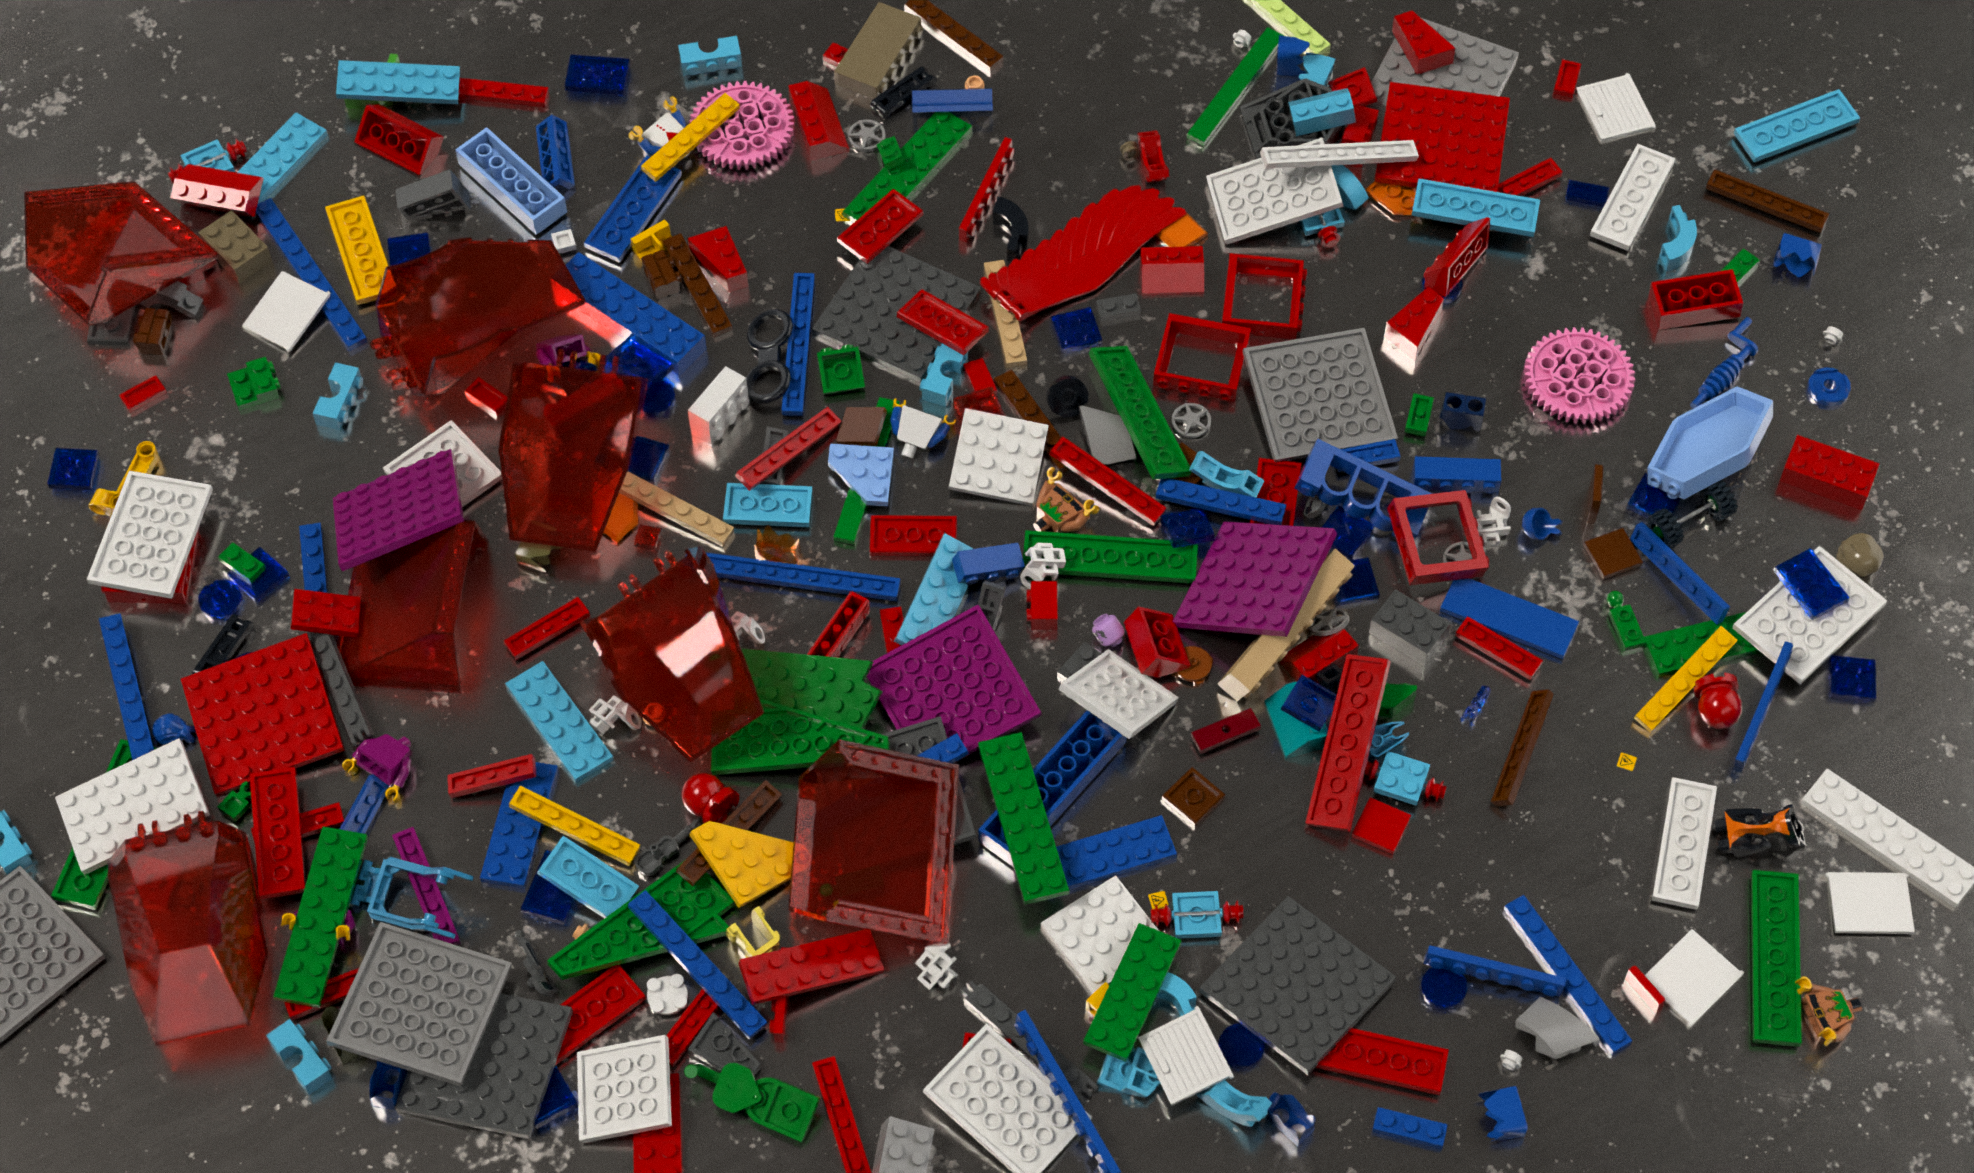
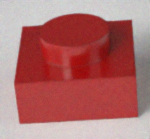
M833 42L823 54V61L837 67L848 49Z

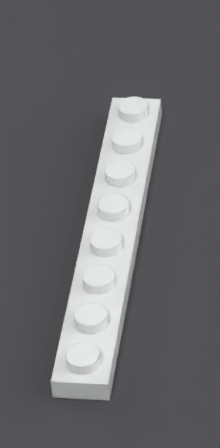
M1413 140L1262 147L1260 151L1265 169L1417 161L1419 157Z

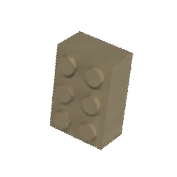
M232 210L198 232L203 247L210 246L213 249L217 262L239 284L272 262L268 247Z

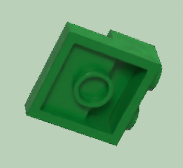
M844 345L841 349L824 348L820 350L821 352H817L823 395L865 389L859 346Z
M266 356L246 362V368L227 373L239 411L280 398L277 390L281 389L278 378H273L272 376L276 372L272 361L268 362Z

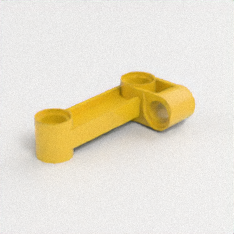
M143 441L139 443L136 448L137 453L117 491L101 488L95 491L88 505L92 512L111 517L128 472L134 471L151 474L153 468L160 461L153 442Z

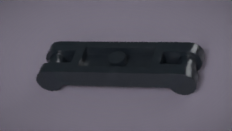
M921 66L874 98L870 103V107L874 111H878L883 119H886L894 110L912 99V90H925L928 87H933L937 82V78L932 74L929 75L928 70Z
M236 614L231 615L194 668L192 674L203 671L207 667L211 668L229 661L246 635L252 632L254 623L249 620H241V617Z

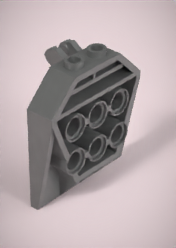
M1305 78L1240 106L1256 159L1261 158L1260 151L1262 147L1298 146L1319 138H1323L1324 144H1335L1342 134L1345 125L1296 136L1288 104L1291 101L1332 92L1331 88Z

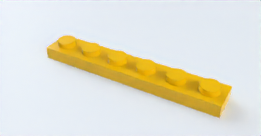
M724 93L641 165V170L655 182L658 181L740 109V104Z
M1720 626L1634 716V719L1651 733L1695 686L1696 680L1705 676L1738 640L1724 627Z
M519 786L509 803L510 808L629 867L640 850V844L522 786Z

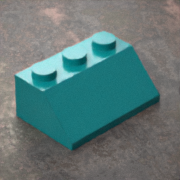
M1309 679L1286 684L1264 700L1286 759L1324 749L1328 728Z

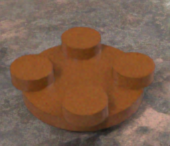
M1184 647L1191 666L1188 669L1172 673V675L1200 686L1204 684L1205 678L1211 672L1214 661L1213 657L1200 647Z

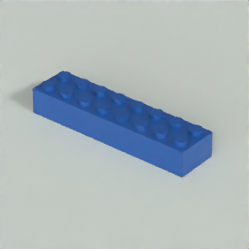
M580 252L551 278L555 294L679 377L707 349L704 334Z
M1086 711L1033 769L1050 826L1126 743L1127 737L1121 735L1117 730L1104 723L1090 711ZM995 810L978 829V842L1013 867L997 810Z

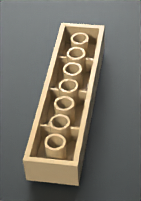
M1337 549L1331 551L1326 556L1288 636L1258 635L1218 682V685L1236 701L1242 697L1247 699L1251 693L1253 694L1261 685L1260 682L1274 670L1273 666L1280 662L1288 653L1287 650L1300 639V634L1304 630L1306 631L1314 622L1313 619L1325 609L1326 603L1333 599L1340 591L1339 588L1342 584H1345L1353 574L1350 571L1355 565Z

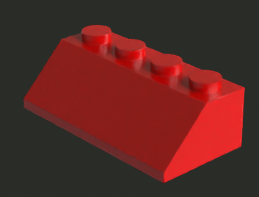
M810 81L788 85L789 101L810 160L814 161L850 152L828 88Z
M380 104L366 105L354 142L418 175H422L438 156L444 136Z
M187 164L174 179L170 198L183 205L222 212H230L232 210L235 214L255 217L264 178Z
M1485 217L1471 222L1463 230L1458 231L1452 243L1449 242L1445 251L1436 257L1434 264L1425 270L1423 278H1425L1424 288L1429 286L1436 293L1444 297L1452 291L1488 248L1491 218Z

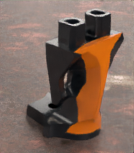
M1793 804L1787 805L1782 810L1773 813H1764L1762 809L1756 808L1725 810V817L1715 820L1717 833L1719 835L1728 833V838L1717 841L1718 849L1722 854L1733 853L1736 858L1761 852L1772 848V844L1768 842V839L1771 838L1784 839L1790 846L1796 848L1806 847L1803 835L1804 826L1796 816ZM1754 816L1752 821L1746 822L1748 817ZM1756 838L1762 840L1760 844H1752Z

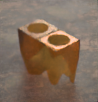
M769 525L765 527L763 534L757 529L756 544H754L755 559L797 564L801 555L800 539H793L788 533L777 535ZM767 546H770V547H773V548H774V549H769V550H766V551H762V549H763L764 547H767ZM785 553H794L795 555L793 560H791Z

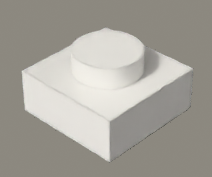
M571 229L551 234L556 254L577 250Z

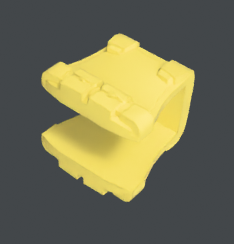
M760 906L752 910L751 919L756 928L769 941L755 951L736 923H733L726 930V936L732 944L736 943L746 954L745 958L777 951L780 947V935L777 930L774 932L764 919L765 913Z

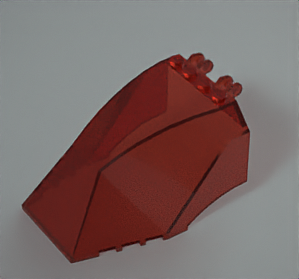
M472 237L449 240L446 245L422 257L385 268L376 301L379 331L382 337L372 340L369 344L373 350L378 349L375 352L377 359H387L392 355L398 368L388 371L386 376L388 380H393L391 383L393 390H403L408 386L412 395L425 397L442 394L459 380L501 356L524 337L585 304L586 300L552 240L513 242V239H508L507 242L487 238L486 241L472 240Z
M564 349L558 350L556 365L531 362L513 363L498 449L509 540L596 552L629 468L646 399L648 379L618 374V356H614L612 360L611 373L604 372L607 358L603 354L600 356L598 371L575 368L577 351L573 350L570 354L569 367L562 366Z
M702 546L686 549L685 553L687 556L678 562L673 554L666 550L664 555L671 565L670 568L666 570L663 562L657 557L654 558L653 563L660 573L657 577L642 586L637 577L631 574L628 577L636 590L631 594L626 584L621 581L618 583V588L625 598L600 616L580 622L600 656L610 677L611 684L621 699L638 712L641 718H644L651 724L655 731L664 736L690 763L764 714L761 701L734 630L714 565Z
M204 811L198 812L199 824L192 825L191 816L184 814L185 827L160 832L158 821H152L153 834L146 835V828L143 823L137 824L138 836L125 839L108 860V879L129 983L156 1046L250 1026L256 1006L255 999L257 993L260 992V981L265 974L266 960H269L268 939L262 901L258 890L257 868L246 832L218 820L206 822Z

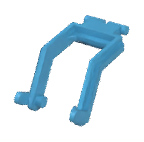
M389 857L386 860L383 859L381 868L372 867L373 862L364 860L358 879L365 881L364 886L356 884L350 904L359 906L360 902L368 903L367 912L373 920L414 931H429L447 938H455L456 934L438 929L439 924L435 922L436 916L433 914L425 913L423 919H409L387 913L384 903L393 875L401 870L435 879V882L447 885L448 880L453 879L455 876L468 881H473V876L447 867L430 868Z

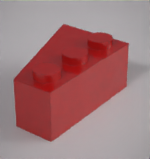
M1414 11L1394 16L1392 32L1417 75L1453 63L1456 48Z
M1355 105L1356 122L1344 127L1342 142H1339V144L1371 142L1378 122L1379 110ZM1349 164V166H1353V167H1357V168H1363V165H1364V164Z
M727 226L687 238L688 246L693 256L701 262L705 269L707 268L713 274V277L729 293L749 287L747 271Z
M1428 286L1386 322L1384 337L1416 361L1418 353L1422 346H1424L1429 333L1441 315L1444 298Z

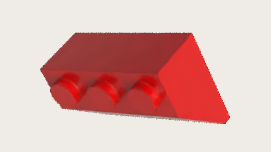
M1203 246L1141 248L1142 296L1204 294Z
M1138 606L1123 623L1141 674L1159 678L1188 669L1191 665L1177 626L1173 622V615Z
M1345 629L1328 636L1313 635L1289 650L1280 661V664L1295 681L1309 679L1312 687L1318 683L1316 673L1332 664L1342 668L1346 655H1357L1359 645Z

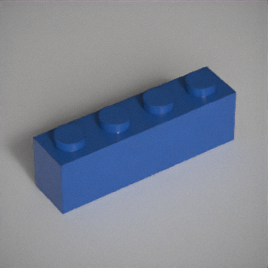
M1415 456L1413 463V485L1426 491L1441 490L1443 492L1466 490V493L1499 492L1501 485V459Z

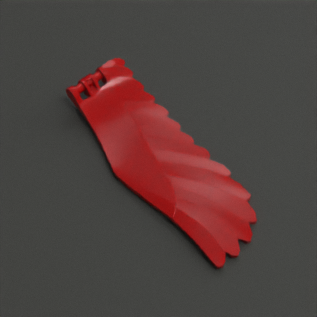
M1134 185L1122 191L1113 189L1105 194L1098 204L1092 202L1086 206L1079 218H1071L1064 230H1057L1050 240H1042L1035 250L1029 248L1024 252L1020 260L1013 259L1008 267L1003 266L997 274L991 272L988 279L982 277L980 285L991 295V298L994 300L998 299L1000 305L1009 313L1012 312L1015 318L1021 322L1044 309L1097 290L1139 248L1157 233L1184 217L1186 211L1181 207H1172L1174 206V198H1158L1160 191L1154 188L1141 191L1140 185Z

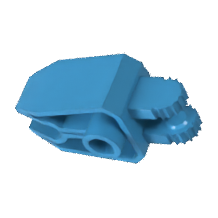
M1399 721L1375 726L1368 757L1372 759L1377 758L1405 740L1409 732L1396 737L1390 735L1394 728L1405 723Z

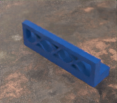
M992 88L912 90L913 113L993 110Z
M550 115L536 126L541 174L552 187L555 188L557 185H561L571 189L575 186L567 122L554 115ZM546 127H548V129H547V131H546V133H545V135H544L543 130H544ZM550 158H551L552 160H551V163H550V165H549V167H548L547 164H548V162H549V160H550ZM552 174H553V175H554V179H553L552 181H550V178H551V176H552Z

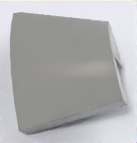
M1079 406L1082 425L1085 428L1087 443L1092 457L1104 465L1136 458L1131 436L1119 415L1086 406Z
M1539 997L1516 1019L1515 1028L1536 1036V1051L1554 1059L1566 1056L1568 1053L1580 1051L1581 1046L1590 1043L1597 1045L1599 1043V1037L1584 1022L1561 1006L1542 997Z

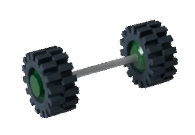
M1720 480L1700 491V498L1703 499L1701 502L1704 504L1701 508L1679 520L1672 516L1673 513L1671 511L1668 512V509L1663 508L1647 517L1646 526L1671 549L1683 542L1684 535L1681 534L1683 530L1679 527L1681 526L1680 523L1704 510H1708V514L1710 516L1713 515L1714 520L1722 521L1737 512L1738 505L1735 504L1737 500L1734 499L1735 495L1731 493V488L1726 486L1727 483Z

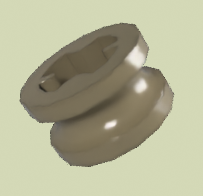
M1128 141L1120 147L1124 160H1133L1140 154L1135 141Z

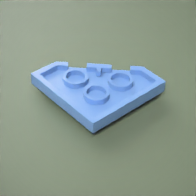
M830 444L828 466L842 477V481L852 491H855L866 505L888 506L894 448Z

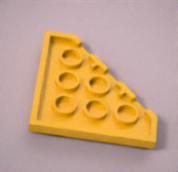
M708 821L693 829L689 834L738 908L815 865L814 860L802 844Z

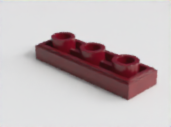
M1249 708L1191 732V737L1200 754L1260 730L1261 724L1252 708Z

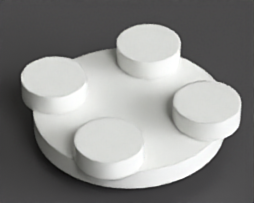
M674 974L648 980L647 1000L653 1013L673 1015L687 1006L688 992L682 975Z

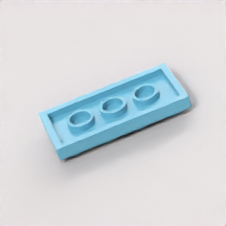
M727 483L723 522L743 525L809 527L813 488L812 486L759 484L749 491L742 483Z
M562 836L537 872L538 875L603 918H606L628 902L639 888V885L565 836Z

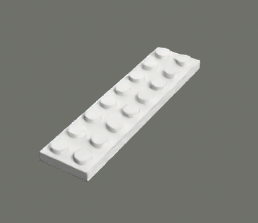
M1829 769L1824 771L1801 801L1802 805L1901 872L1908 874L1911 879L1954 908L1957 907L1974 884V867Z

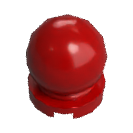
M1724 673L1725 677H1714V674H1709L1695 682L1696 687H1693L1695 697L1699 699L1698 713L1702 721L1710 728H1730L1741 717L1742 700L1737 693L1739 685L1734 674Z
M698 773L689 777L681 792L684 807L691 814L702 817L704 824L708 821L722 824L729 817L727 814L732 806L737 807L740 799L739 793L731 787L724 788V784L719 778L708 773Z

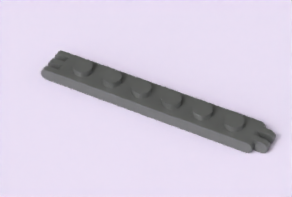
M305 631L309 635L314 654L351 743L357 747L360 745V741L363 742L367 739L366 735L372 737L374 732L335 639L331 634Z
M969 981L967 986L972 991L970 992L966 987L960 990L965 996V1003L1001 1035L1011 1039V1043L1038 1066V1059L1035 1055L1032 1056L1027 1049L1026 1043L1028 1042L1023 1035L1020 1036L1015 1028L1014 1023H1016L1017 1014L983 984L980 983L977 986L974 982ZM1043 1038L1078 1100L1083 1105L1086 1099L1081 1093L1090 1098L1093 1094L1087 1087L1096 1092L1099 1089L1098 1085Z

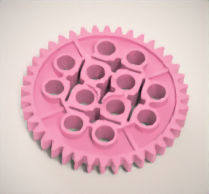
M736 81L735 86L729 82L727 88L720 85L721 90L713 88L714 93L707 92V97L702 96V102H697V108H693V114L690 115L691 120H689V123L724 93L740 104V109L721 125L723 130L719 126L696 146L697 152H701L702 157L707 156L709 162L714 159V165L721 162L722 168L728 164L729 169H732L735 165L738 170L741 169V166L748 170L749 165H752L754 169L757 163L764 166L765 160L771 163V157L777 159V153L783 154V148H788V143H791V137L794 136L795 121L793 110H791L790 104H787V99H782L781 93L776 95V89L770 91L769 86L763 89L762 83L755 86L754 81L750 85H747V82L744 81L743 85H740Z
M1573 327L1572 332H1569L1567 328L1564 329V333L1557 330L1556 335L1550 332L1548 338L1543 336L1542 341H1537L1536 346H1532L1531 352L1528 353L1523 371L1525 373L1523 378L1526 381L1525 387L1528 388V394H1533L1532 401L1538 400V407L1544 405L1543 412L1551 410V417L1558 414V420L1564 416L1567 423L1570 419H1573L1574 424H1577L1578 419L1583 424L1586 423L1587 419L1594 424L1595 418L1602 422L1603 416L1609 419L1611 414L1616 415L1617 410H1622L1623 405H1627L1628 399L1631 398L1635 382V371L1632 370L1634 365L1630 363L1631 358L1625 357L1627 351H1620L1621 345L1614 346V339L1607 341L1608 335L1603 338L1600 337L1601 332L1593 335L1592 329L1588 333H1585L1584 328L1577 332L1575 327Z

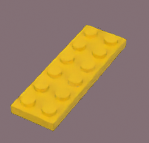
M365 196L325 206L357 305L397 294Z

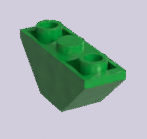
M1386 682L1378 717L1393 718L1413 702L1416 696L1417 685H1410L1408 683L1389 684Z

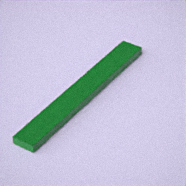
M1268 27L1265 29L1188 131V139L1205 146L1279 46V35L1284 36L1283 34Z
M882 397L878 399L876 407H885L887 414L878 444L875 447L887 446L892 431L890 418L894 400ZM850 488L833 539L834 541L855 545L867 505Z

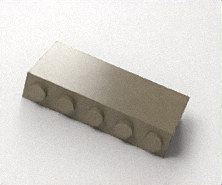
M878 2L835 69V85L872 99L886 91L888 83L894 79L899 65H903L908 51H912L916 38H920L922 35L921 17Z

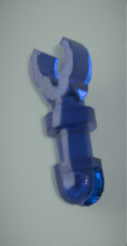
M1484 685L1479 689L1477 696L1473 697L1470 701L1471 705L1462 713V718L1472 711V718L1469 722L1472 723L1475 720L1478 710L1482 709L1484 700L1491 693L1489 686Z

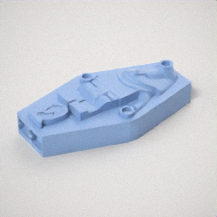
M1736 386L1675 418L1647 467L1648 484L1667 492V496L1671 499L1678 497L1686 499L1745 468L1750 463L1773 418V400Z

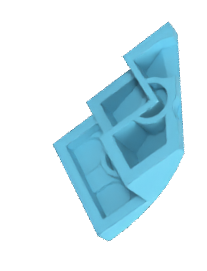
M1140 1047L1132 1049L1127 1062L1107 1054L1097 1081V1085L1145 1098L1161 1084L1144 1049Z

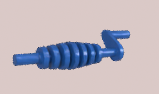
M1746 317L1727 335L1728 339L1742 349V351L1738 355H1731L1711 371L1698 389L1699 395L1690 403L1692 409L1701 405L1705 400L1709 401L1715 398V396L1728 388L1744 367V360L1749 355L1754 356L1758 352V347L1754 342L1741 336L1752 323L1749 317Z

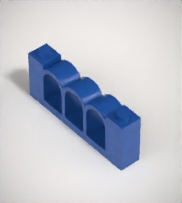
M1317 439L1312 446L1294 487L1303 495L1313 498L1317 495L1319 500L1325 504L1338 505L1342 503L1344 510L1352 517L1366 518L1369 516L1372 524L1379 530L1393 531L1391 534L1393 537H1395L1390 517L1384 515L1379 506L1383 493L1387 492L1397 498L1432 494L1320 439ZM1330 465L1351 475L1345 491L1336 492L1327 486L1325 475ZM1356 479H1360L1378 488L1372 504L1363 505L1354 499L1352 490ZM1429 507L1405 510L1414 539L1419 533Z

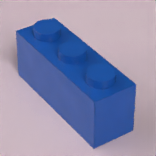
M1018 543L958 551L952 558L958 583L966 582V584H974L979 580L985 579L986 581H994L999 577L1005 576L1006 578H1014L1025 567Z

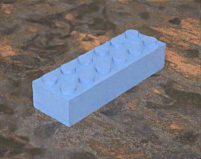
M487 127L455 149L458 164L535 235L567 213L565 197Z

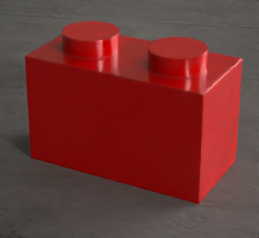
M1031 581V590L1026 592L1027 603H1031V608H1027V622H1031V630H1057V581Z

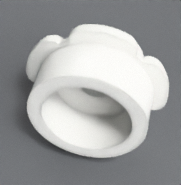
M1239 30L1233 34L1236 46L1243 48L1250 45L1252 38L1248 32Z
M1829 326L1827 330L1823 331L1824 340L1827 343L1835 345L1842 342L1843 333L1839 329Z
M1506 1050L1504 1054L1500 1055L1503 1061L1501 1064L1508 1070L1514 1071L1521 1068L1523 1058L1516 1052Z

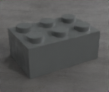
M1395 589L1372 618L1369 633L1425 667L1448 637L1451 622Z

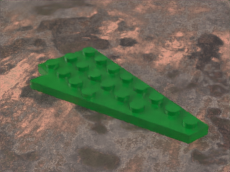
M713 646L704 664L706 667L763 700L864 729L883 692L864 681L874 663L869 660Z
M740 692L736 693L735 711L713 713L711 772L713 775L889 761L888 736Z
M681 862L643 890H646L695 944L726 936V930L729 926L720 916L734 907L735 902L708 873L694 886H691L676 872L677 868L683 863ZM641 891L549 958L547 965L561 980L668 951L628 908V903L643 892Z

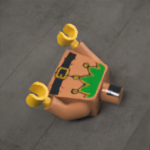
M1051 467L1047 470L1049 480L1044 482L1039 492L1036 503L1037 518L1039 520L1033 526L1036 531L1043 532L1048 528L1052 532L1058 533L1079 531L1089 520L1090 514L1098 513L1099 507L1095 505L1090 509L1091 505L1094 504L1093 500H1086L1084 505H1082L1059 483L1055 485L1054 482L1062 478V473L1058 471L1057 475L1053 477L1052 474L1055 468Z
M1805 976L1795 981V984L1801 987L1797 990L1798 994L1806 993L1801 1001V1007L1818 1043L1825 1041L1824 1045L1828 1046L1830 1043L1842 1042L1851 1031V1025L1855 1019L1853 1013L1862 1011L1860 1000L1858 998L1846 1000L1841 990H1833L1832 988L1813 984Z

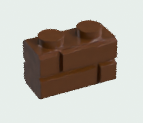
M665 250L642 256V266L656 298L661 299L668 295L679 293V284L682 283L679 272H674L673 270L675 265L672 257H667Z
M146 308L143 316L139 317V331L134 334L133 342L140 354L160 356L164 354L173 322L168 310Z

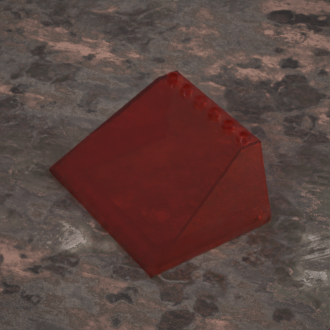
M135 181L24 192L26 268L87 325H96L97 323H104L216 260L219 256L216 251Z
M464 520L461 523L353 567L348 595L361 597L357 638L339 636L337 647L355 686L461 694L462 680H460L454 635L468 560H475V554L478 550L488 552L489 540L476 521Z
M841 739L832 745L799 777L788 911L824 922L942 944L948 943L959 765Z

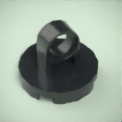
M1062 376L1055 379L1046 392V401L1053 413L1063 418L1080 414L1079 406H1084L1085 403H1088L1089 393L1085 384L1074 376Z

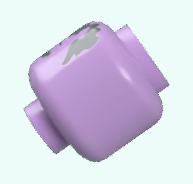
M1103 614L1094 620L1092 632L1102 646L1111 645V647H1115L1122 642L1121 637L1124 635L1125 630L1115 615Z

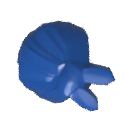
M1532 508L1522 518V528L1529 538L1543 540L1550 534L1557 536L1562 534L1555 527L1561 525L1563 521L1561 519H1552L1544 508Z
M173 713L160 716L153 724V738L161 746L176 739L181 741L184 739L187 743L195 742V738L191 734L196 733L195 727L188 726L182 718Z

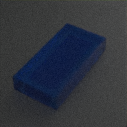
M1569 180L1565 200L1604 207L1607 202L1609 187Z

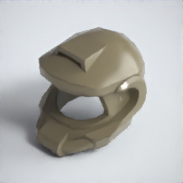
M1865 533L1854 534L1842 541L1837 553V560L1858 577H1865L1877 572L1884 559L1881 547L1871 535Z

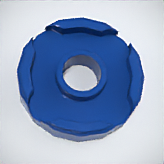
M1824 367L1817 369L1809 378L1807 384L1808 392L1811 398L1824 406L1840 405L1847 399L1851 390V383L1844 373L1842 375L1835 368ZM1824 384H1831L1834 386V389H1827Z

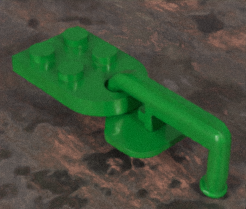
M734 1062L726 1064L721 1073L701 1064H690L684 1069V1074L687 1078L700 1076L716 1083L712 1098L717 1107L731 1113L746 1109L749 1117L756 1123L797 1141L804 1142L821 1097L777 1078L766 1077L755 1080L751 1069Z

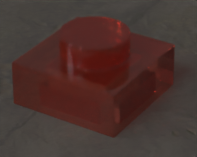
M640 524L634 541L635 547L656 551L661 536V528Z

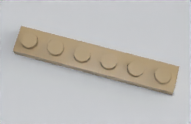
M1004 260L984 263L987 279L991 272L997 274L1005 266ZM991 298L1006 367L1027 365V357L1018 320L1012 312L1009 313L1000 305L998 299L994 300Z
M623 470L613 484V490L721 547L726 544L734 532L733 526L626 470Z

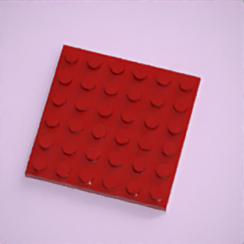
M1390 82L1381 142L1413 140L1419 157L1417 161L1377 163L1375 182L1417 188L1418 179H1425L1497 192L1510 98Z
M307 633L181 678L216 797L228 794L232 790H239L241 784L245 781L250 786L249 773L295 767L296 769L345 751Z

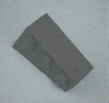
M451 170L443 171L395 189L397 209L406 219L432 216V212L445 211V214L452 213V209L464 208V211L471 210L469 191Z

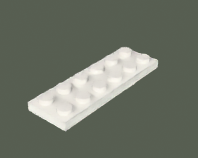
M1637 144L1596 220L1590 236L1628 251L1668 176L1675 158Z
M1672 777L1652 901L1694 910L1698 909L1717 786Z

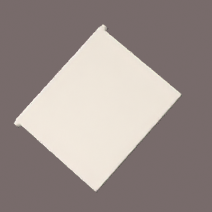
M1626 73L1624 76L1576 87L1575 91L1601 142L1649 129H1656V125L1630 74Z
M281 271L242 327L285 348V351L289 352L329 299L331 293L329 291L326 293Z
M1825 873V877L1828 878L1835 933L1914 934L1915 930L1907 883L1908 874Z
M1691 929L1645 976L1663 995L1665 1004L1688 1023L1687 1026L1690 1028L1726 993L1744 972L1742 970L1739 971L1699 934Z
M1196 1006L1195 1010L1138 1037L1171 1106L1228 1078H1234L1199 1006Z

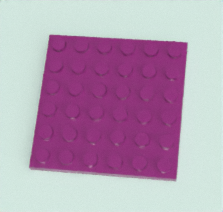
M451 449L440 451L430 458L418 460L415 464L406 468L401 467L394 473L380 476L370 483L360 484L355 489L341 492L333 498L338 565L342 572L464 521L455 456Z
M1223 522L1173 622L1177 628L1287 637L1337 536L1335 529Z
M979 605L872 661L874 663L866 676L871 685L883 691L879 700L896 730L941 716L947 738L957 733L967 748L968 755L979 750L978 742L1003 737L1042 716L1040 709Z

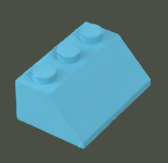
M1348 88L1288 102L1296 136L1356 122Z

